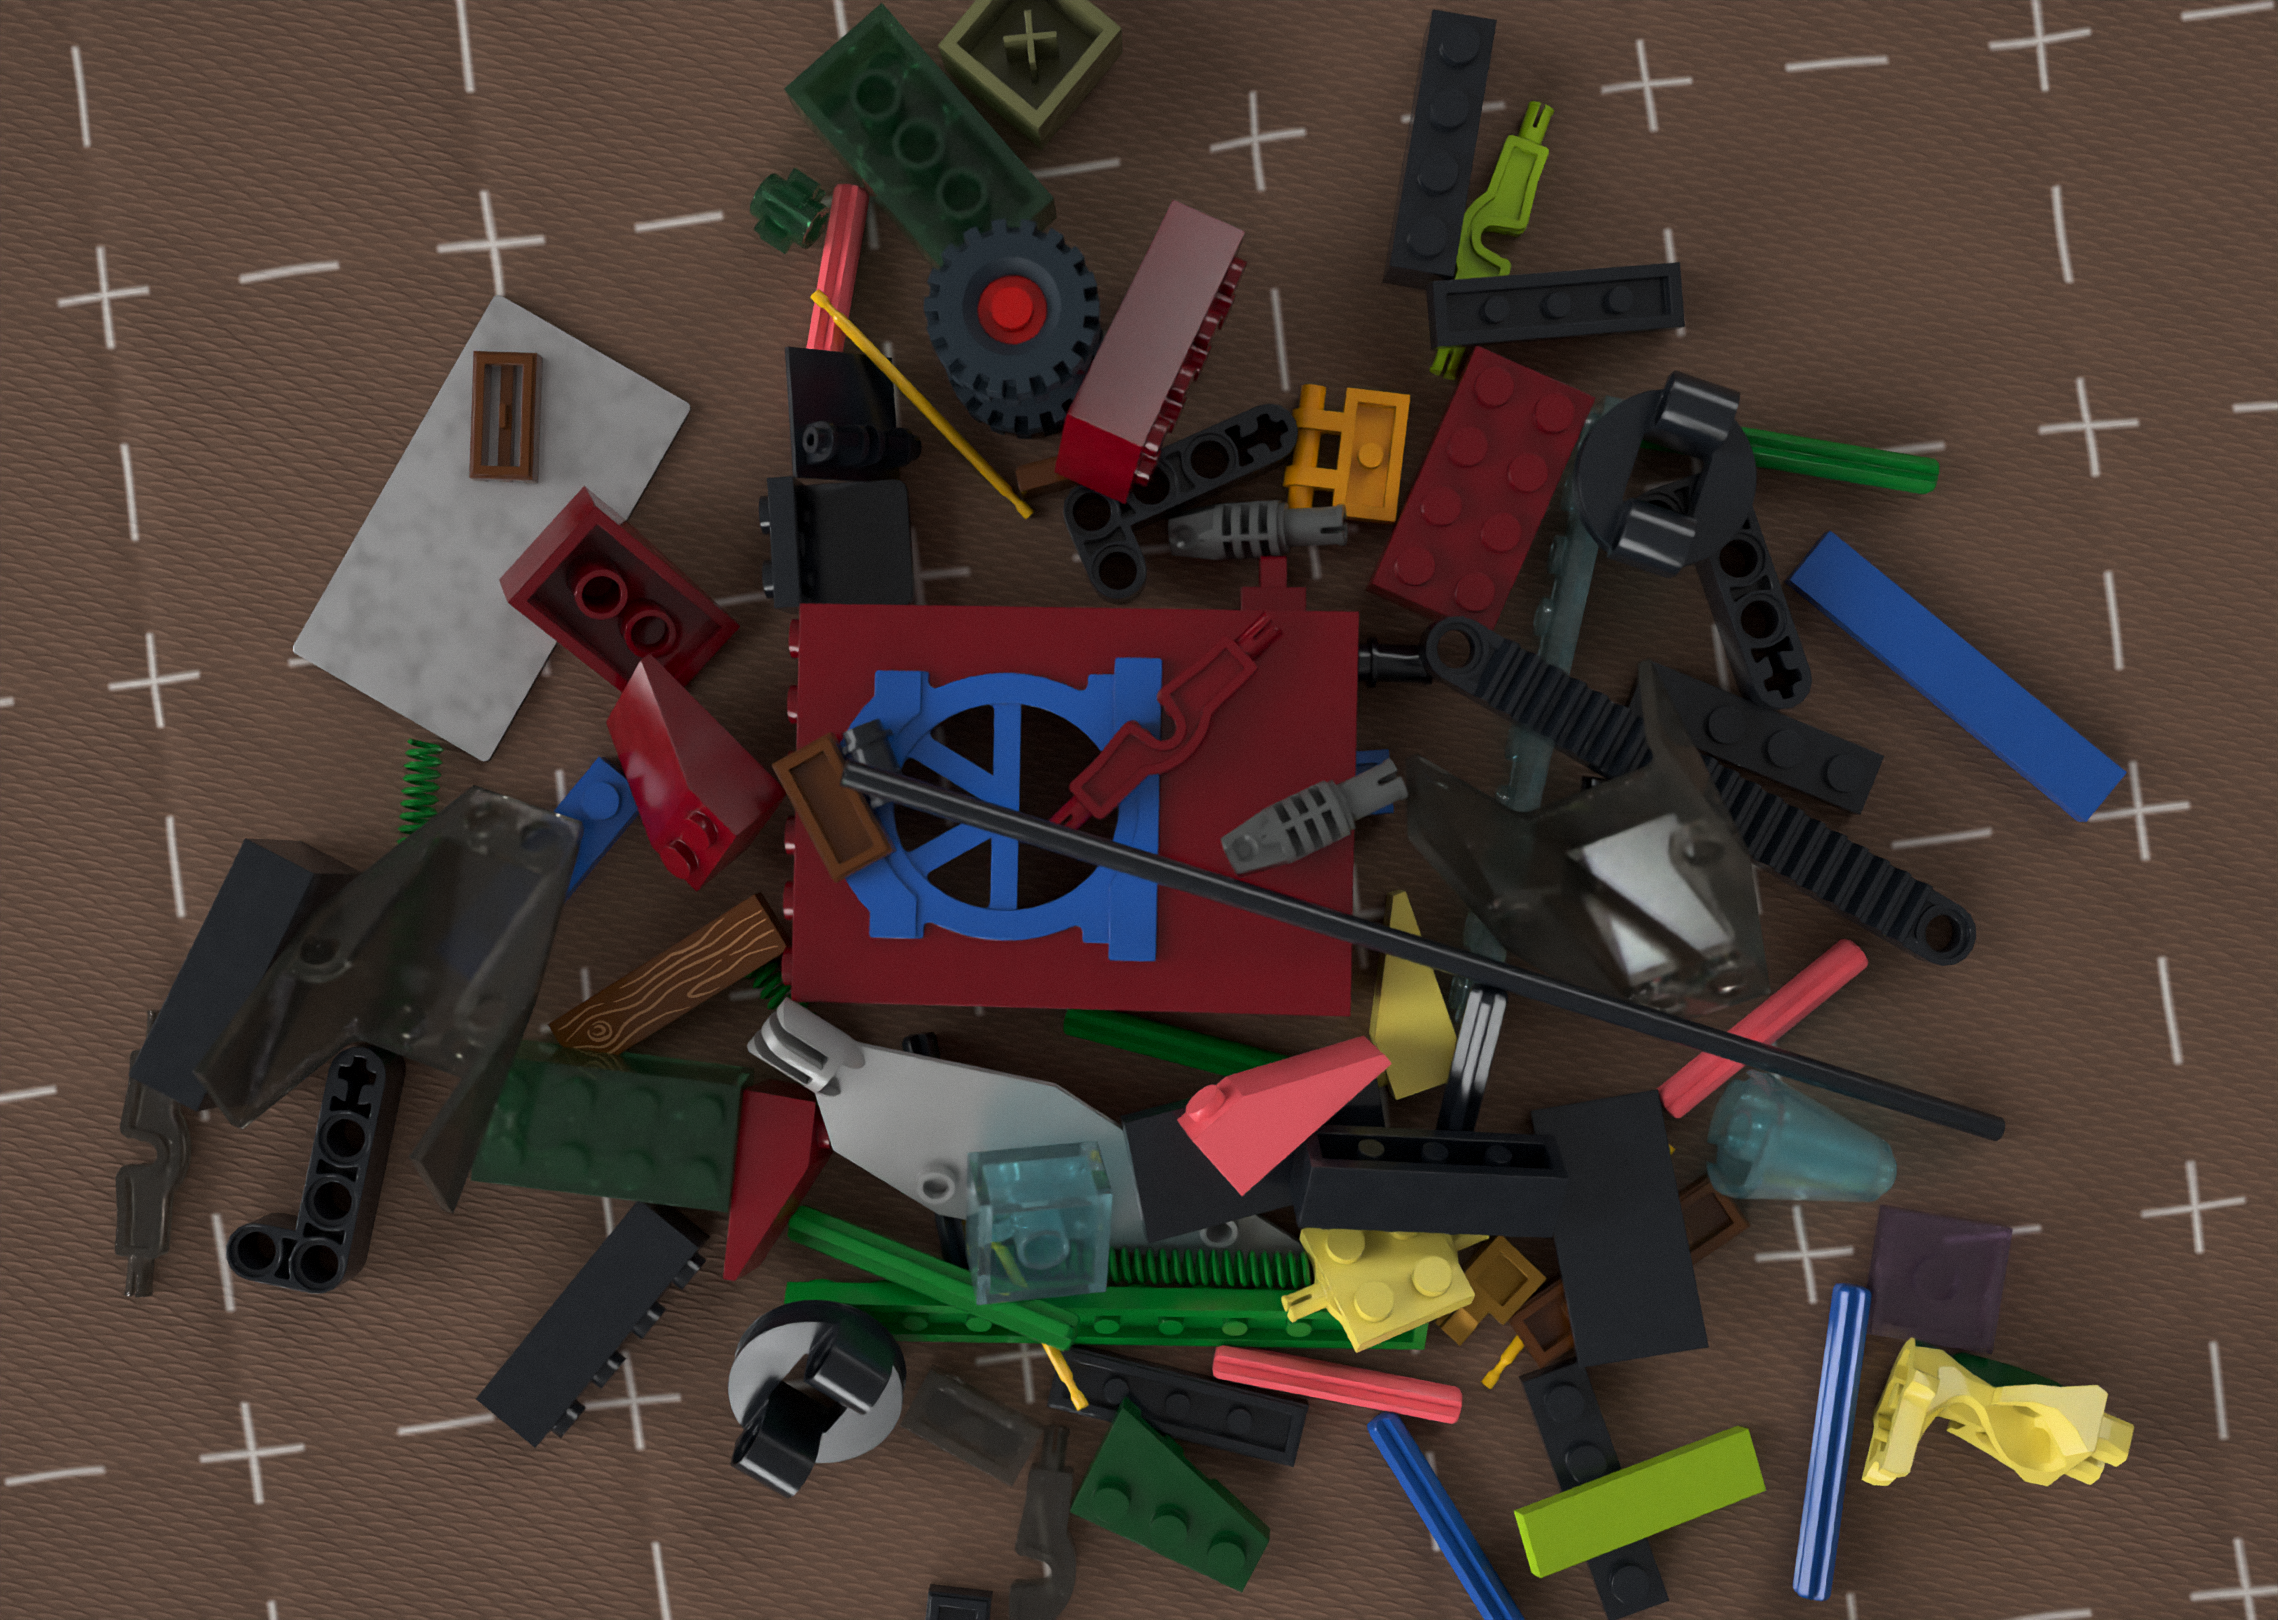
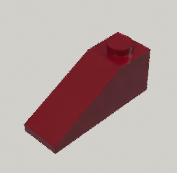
M767 1079L743 1089L723 1279L736 1281L762 1264L788 1224L791 1215L795 1213L833 1154V1148L815 1093L801 1084Z

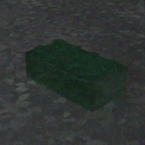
M883 3L878 5L784 88L795 112L859 185L867 191L868 195L932 268L939 270L944 263L941 253L950 243L956 248L965 242L963 233L977 226L981 234L993 230L992 220L1006 219L1008 227H1021V219L1037 222L1038 230L1042 232L1057 218L1055 201L1052 195Z
M503 1038L481 1056L471 1181L729 1212L731 1208L743 1089L753 1086L755 1068L626 1052L617 1055L565 1047L560 1044Z

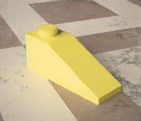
M1396 890L1387 893L1383 925L1421 936L1406 891ZM1379 952L1369 1035L1373 1045L1392 1063L1377 1076L1378 1087L1387 1085L1390 1094L1396 1100L1447 1082L1457 1037L1433 968Z

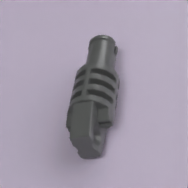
M1279 499L1216 503L1174 512L1168 519L1171 554L1182 557L1229 560L1260 558L1261 556H1284V554L1290 553L1291 547L1337 544L1339 546H1346L1348 525L1343 523V519L1347 517L1345 504H1337V506L1289 509L1288 503H1282Z
M1388 758L1382 761L1383 763L1338 785L1333 780L1328 782L1323 780L1262 809L1258 814L1222 837L1221 843L1225 855L1237 877L1243 878L1278 866L1290 864L1350 835V831L1355 829L1354 821L1395 801L1408 798V792L1402 778L1396 779L1395 773L1398 770L1393 761Z

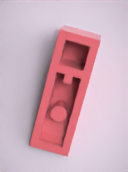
M1363 1035L1226 1076L1217 1085H1208L1198 1091L1188 1102L1186 1112L1177 1121L1196 1146L1239 1194L1243 1196L1392 1063Z

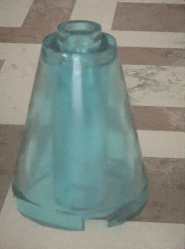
M1754 1069L1746 1071L1750 1078L1746 1081L1734 1079L1727 1086L1716 1105L1709 1126L1707 1142L1718 1145L1717 1164L1706 1161L1707 1174L1713 1188L1725 1196L1735 1199L1873 1202L1880 1198L1883 1193L1887 1192L1895 1181L1897 1163L1893 1157L1891 1147L1886 1141L1769 1073Z

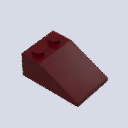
M585 486L582 487L499 579L508 604L620 692L624 691L639 662L648 654H651L685 687L740 627L733 617L637 529Z
M648 654L639 662L608 717L606 724L651 847L660 855L664 866L670 873L680 879H684L698 892L749 848L787 793L651 654Z

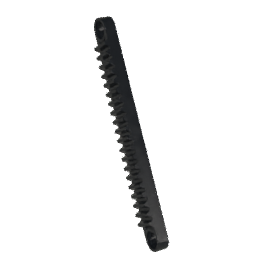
M1464 616L1441 618L1431 623L1422 633L1418 644L1419 660L1424 670L1437 681L1915 959L1940 966L1955 965L1964 960L1973 950L1976 940V925L1971 914L1959 904L1933 890L1931 885L1918 881L1911 877L1912 874L1890 865V861L1873 855L1869 852L1868 848L1848 840L1846 835L1827 828L1825 823L1810 818L1800 808L1783 802V798L1764 791L1759 784L1740 777V773L1723 767L1718 763V760L1701 754L1697 751L1696 747L1677 740L1675 735L1655 727L1650 720L1633 714L1631 709L1626 706L1614 703L1604 693L1590 689L1585 682L1572 678L1565 674L1563 669L1544 662L1541 656L1522 649L1517 642L1506 639L1475 620ZM1450 630L1462 633L1470 644L1468 660L1464 665L1456 669L1447 667L1441 662L1437 652L1439 639ZM1938 915H1944L1952 926V937L1945 948L1934 951L1927 943L1925 931L1928 923Z

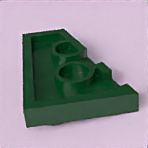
M1124 1396L1072 1499L1069 1512L1242 1593L1269 1543L1270 1528L1216 1478L1208 1479L1183 1456L1184 1449L1168 1434L1162 1437L1140 1417L1141 1410Z

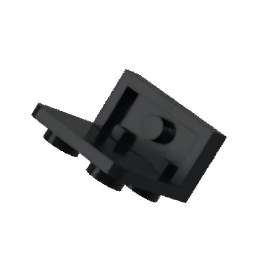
M793 476L767 478L768 495L760 496L759 521L762 533L764 535L770 534L772 560H764L762 579L765 596L767 599L774 598L775 609L788 614H799L800 603L910 605L913 602L915 590L909 490L902 481L889 479L874 480L872 482L805 485L798 479L793 478Z

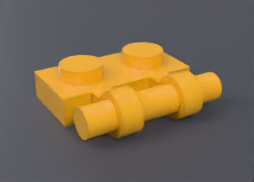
M1312 384L1301 385L1299 408L1293 409L1291 414L1296 420L1298 428L1297 442L1293 451L1292 465L1285 466L1283 486L1289 488L1287 501L1289 509L1312 507L1314 491L1333 492L1331 506L1345 504L1347 520L1393 525L1396 521L1410 395L1347 387L1344 395L1343 412L1324 410L1326 387ZM1321 435L1340 436L1336 470L1317 468Z

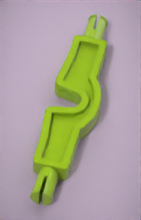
M1530 101L1518 135H1509L1506 138L1486 193L1478 197L1464 214L1454 279L1509 275L1511 271L1510 261L1485 248L1481 242V235L1490 231L1519 237L1524 233L1529 222L1537 184L1549 154V149L1542 146L1541 143L1551 116L1554 114V110L1550 106L1545 104L1536 128H1534L1533 124L1541 102ZM1466 347L1438 349L1429 371L1439 376L1448 353H1450L1451 357L1443 378L1455 380L1456 372Z

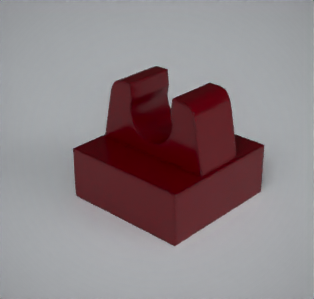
M1287 556L1260 557L1258 587H1241L1239 592V610L1306 611V587H1287Z

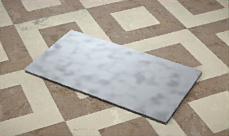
M494 296L293 645L294 653L479 760L490 761L558 644L556 640L507 603L499 579L583 486L587 487L628 522L692 411L691 405L503 296ZM473 351L538 353L543 357L538 483H525L523 481L499 482L497 480H488L486 482L474 481L469 478ZM492 366L488 466L498 465L501 366ZM517 367L514 466L519 467L523 367Z

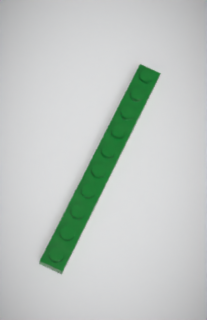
M814 1279L809 1282H787L784 1304L803 1300H827L846 1304L869 1314L879 1321L893 1335L896 1341L1041 1344L1039 1341L889 1280H878L873 1283H843L828 1279ZM1009 1282L1002 1283L1011 1287ZM1069 1283L1063 1286L1025 1285L1030 1295L1078 1314L1081 1321L1078 1336L1073 1344L1218 1347L1226 1345L1231 1347L1354 1349L1342 1324L1326 1308L1302 1317L1293 1323L1289 1320L1287 1316L1289 1310L1285 1312L1281 1298L1298 1290H1280L1279 1288H1270L1269 1286H1261L1254 1289H1217L1209 1285L1207 1287L1205 1285H1197L1191 1288H1153L1145 1284H1133L1127 1287H1091L1082 1283ZM1429 1322L1367 1349L1424 1350Z

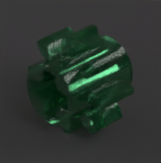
M793 168L787 180L777 173L770 174L760 184L750 204V214L759 219V222L754 227V231L761 235L760 238L784 254H787L793 242L803 249H808L821 236L830 217V208L821 203L826 192L820 188V183L797 168Z

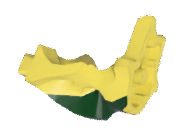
M1911 1337L1901 1349L1892 1367L1879 1403L1874 1408L1871 1419L1874 1429L1862 1480L1872 1485L1888 1486L1896 1477H1905L1909 1474L1916 1448L1922 1435L1936 1417L1950 1419L1947 1427L1948 1432L1962 1438L2012 1468L2025 1482L2049 1486L2065 1474L2091 1485L2100 1478L2105 1463L2117 1467L2126 1461L2134 1425L2104 1413L2108 1393L2098 1385L2065 1387L2054 1380L2019 1367L1964 1352L1949 1354L1936 1346Z

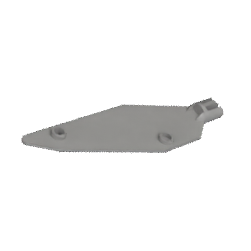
M788 997L782 1001L777 1007V1011L769 1016L762 1025V1029L757 1031L747 1044L750 1053L815 1093L832 1148L835 1152L939 1215L978 1222L980 1218H986L995 1226L1108 1248L1113 1246L1118 1250L1125 1246L1128 1252H1133L1138 1246L1141 1254L1146 1255V1250L1151 1247L1154 1257H1158L1159 1250L1163 1247L1169 1260L1171 1259L1172 1250L1176 1247L1179 1250L1180 1262H1183L1184 1251L1189 1248L1192 1251L1193 1264L1196 1263L1197 1251L1202 1248L1205 1252L1206 1267H1208L1209 1254L1213 1248L1217 1251L1219 1266H1221L1222 1253L1226 1248L1230 1252L1232 1266L1234 1265L1235 1253L1239 1249L1243 1252L1244 1266L1247 1263L1248 1253L1252 1249L1256 1253L1257 1266H1259L1260 1256L1264 1250L1269 1254L1270 1265H1272L1273 1255L1277 1250L1282 1255L1283 1265H1285L1286 1254L1290 1250L1295 1255L1296 1263L1298 1262L1299 1254L1303 1251V1246L1299 1239L1260 1214L1149 1244L1143 1232L1122 1126L1056 1083L856 1042L848 1034Z

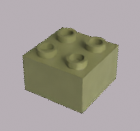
M975 0L938 45L945 70L1041 150H1043L1123 53L1122 28L1089 0Z

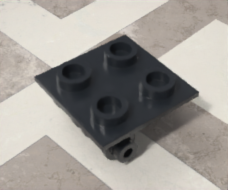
M785 347L793 478L853 482L900 480L899 468L907 466L911 461L919 458L922 444L919 437L913 435L909 429L896 428L894 383L863 354ZM886 357L892 363V358Z

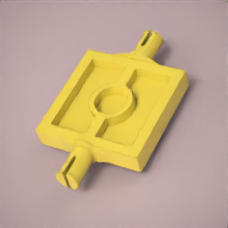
M1319 1228L1302 1229L1299 1240L1313 1266L1314 1284L1287 1296H1282L1281 1300L1285 1312L1289 1310L1287 1316L1293 1323L1302 1317L1326 1308L1342 1324L1355 1352L1358 1353L1471 1304L1475 1293L1459 1265L1457 1252L1481 1241L1488 1240L1489 1235H1449L1445 1233L1384 1232L1349 1229L1325 1230Z

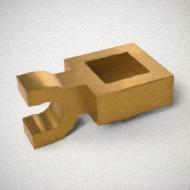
M1492 1235L1461 1268L1475 1293L1472 1303L1433 1321L1460 1346L1488 1313L1504 1325L1547 1278L1503 1236Z

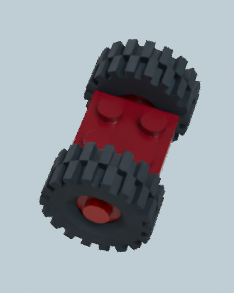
M1006 219L992 220L993 230L980 234L977 226L963 233L965 242L956 248L950 243L941 253L944 263L939 270L932 268L927 280L930 293L929 297H924V314L928 323L926 329L936 354L946 369L955 394L960 403H963L969 414L978 423H986L990 426L991 431L1005 436L1006 432L1015 433L1018 439H1032L1031 434L1044 432L1045 437L1058 433L1057 427L1065 423L1067 412L1103 341L1097 284L1093 272H1089L1086 267L1085 257L1076 246L1072 249L1065 244L1064 235L1053 228H1050L1048 234L1038 230L1037 222L1021 219V227H1008Z

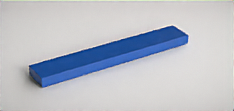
M1832 531L1823 533L1784 581L2077 822H2087L2127 773Z

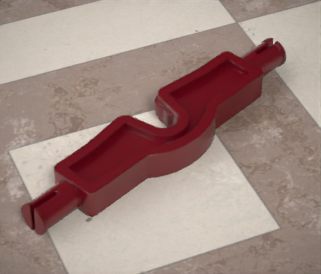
M1263 611L1234 641L1227 635L1220 638L1198 661L1164 685L1157 693L1158 703L1164 707L1166 713L1176 723L1177 728L1173 737L1165 741L1157 740L1147 729L1142 728L1137 721L1130 720L1126 722L1098 757L1070 783L1069 789L1074 796L1048 821L1062 824L1070 815H1073V818L1065 826L1078 830L1092 815L1098 819H1104L1148 776L1168 772L1185 762L1203 742L1209 729L1211 715L1255 674L1257 666L1253 660L1278 635L1283 633L1282 629L1274 623L1257 640H1254L1272 621Z

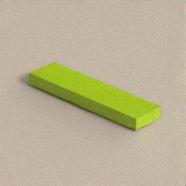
M1737 1425L1514 1510L1531 1573L1543 1578L1764 1492L1766 1487L1749 1429Z

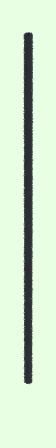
M849 758L841 775L839 785L1981 1138L1998 1141L2005 1131L2004 1119L1987 1112Z

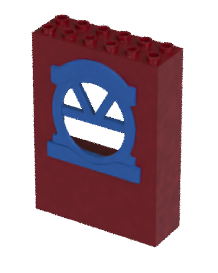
M800 603L799 619H792L789 627L790 655L792 658H798V685H790L788 691V719L791 724H797L796 750H789L788 755L829 732L835 733L843 748L847 744L842 733L880 718L884 730L891 728L893 735L888 737V740L901 769L908 758H914L979 799L1019 811L1022 704L1053 712L1070 721L1087 734L1101 752L1119 729L1130 720L1137 721L1142 728L1147 729L1157 740H1169L1175 734L1177 727L1174 719L1158 703L1157 693L1159 690L1198 661L1223 636L1227 635L1234 641L1264 611L1272 621L1254 640H1257L1274 623L1282 629L1283 633L1278 635L1253 660L1257 666L1255 674L1211 715L1207 734L1192 756L1168 772L1148 776L1119 804L1118 822L1112 841L1353 915L1354 829L1350 831V835L1290 864L1278 866L1243 878H1238L1225 855L1221 838L1258 814L1262 809L1323 780L1326 782L1333 780L1338 785L1356 776L1359 612ZM991 705L994 708L993 775L931 737V730L939 723L962 711L978 706ZM851 753L846 755L847 758L853 760ZM894 802L877 807L875 810L897 851L850 877L834 883L796 810L795 815H789L786 819L784 833L785 849L788 855H794V881H787L785 884L783 912L786 920H793L792 946H786L783 952L782 980L785 986H791V1000L795 1002L1351 1017L1352 943L1102 866H1098L1081 885L1063 897L1037 907L1017 910L1018 840L966 824H960L917 849L908 852L903 848L897 833L894 818ZM992 838L991 898L988 907L982 908L961 902L942 892L929 882V872Z

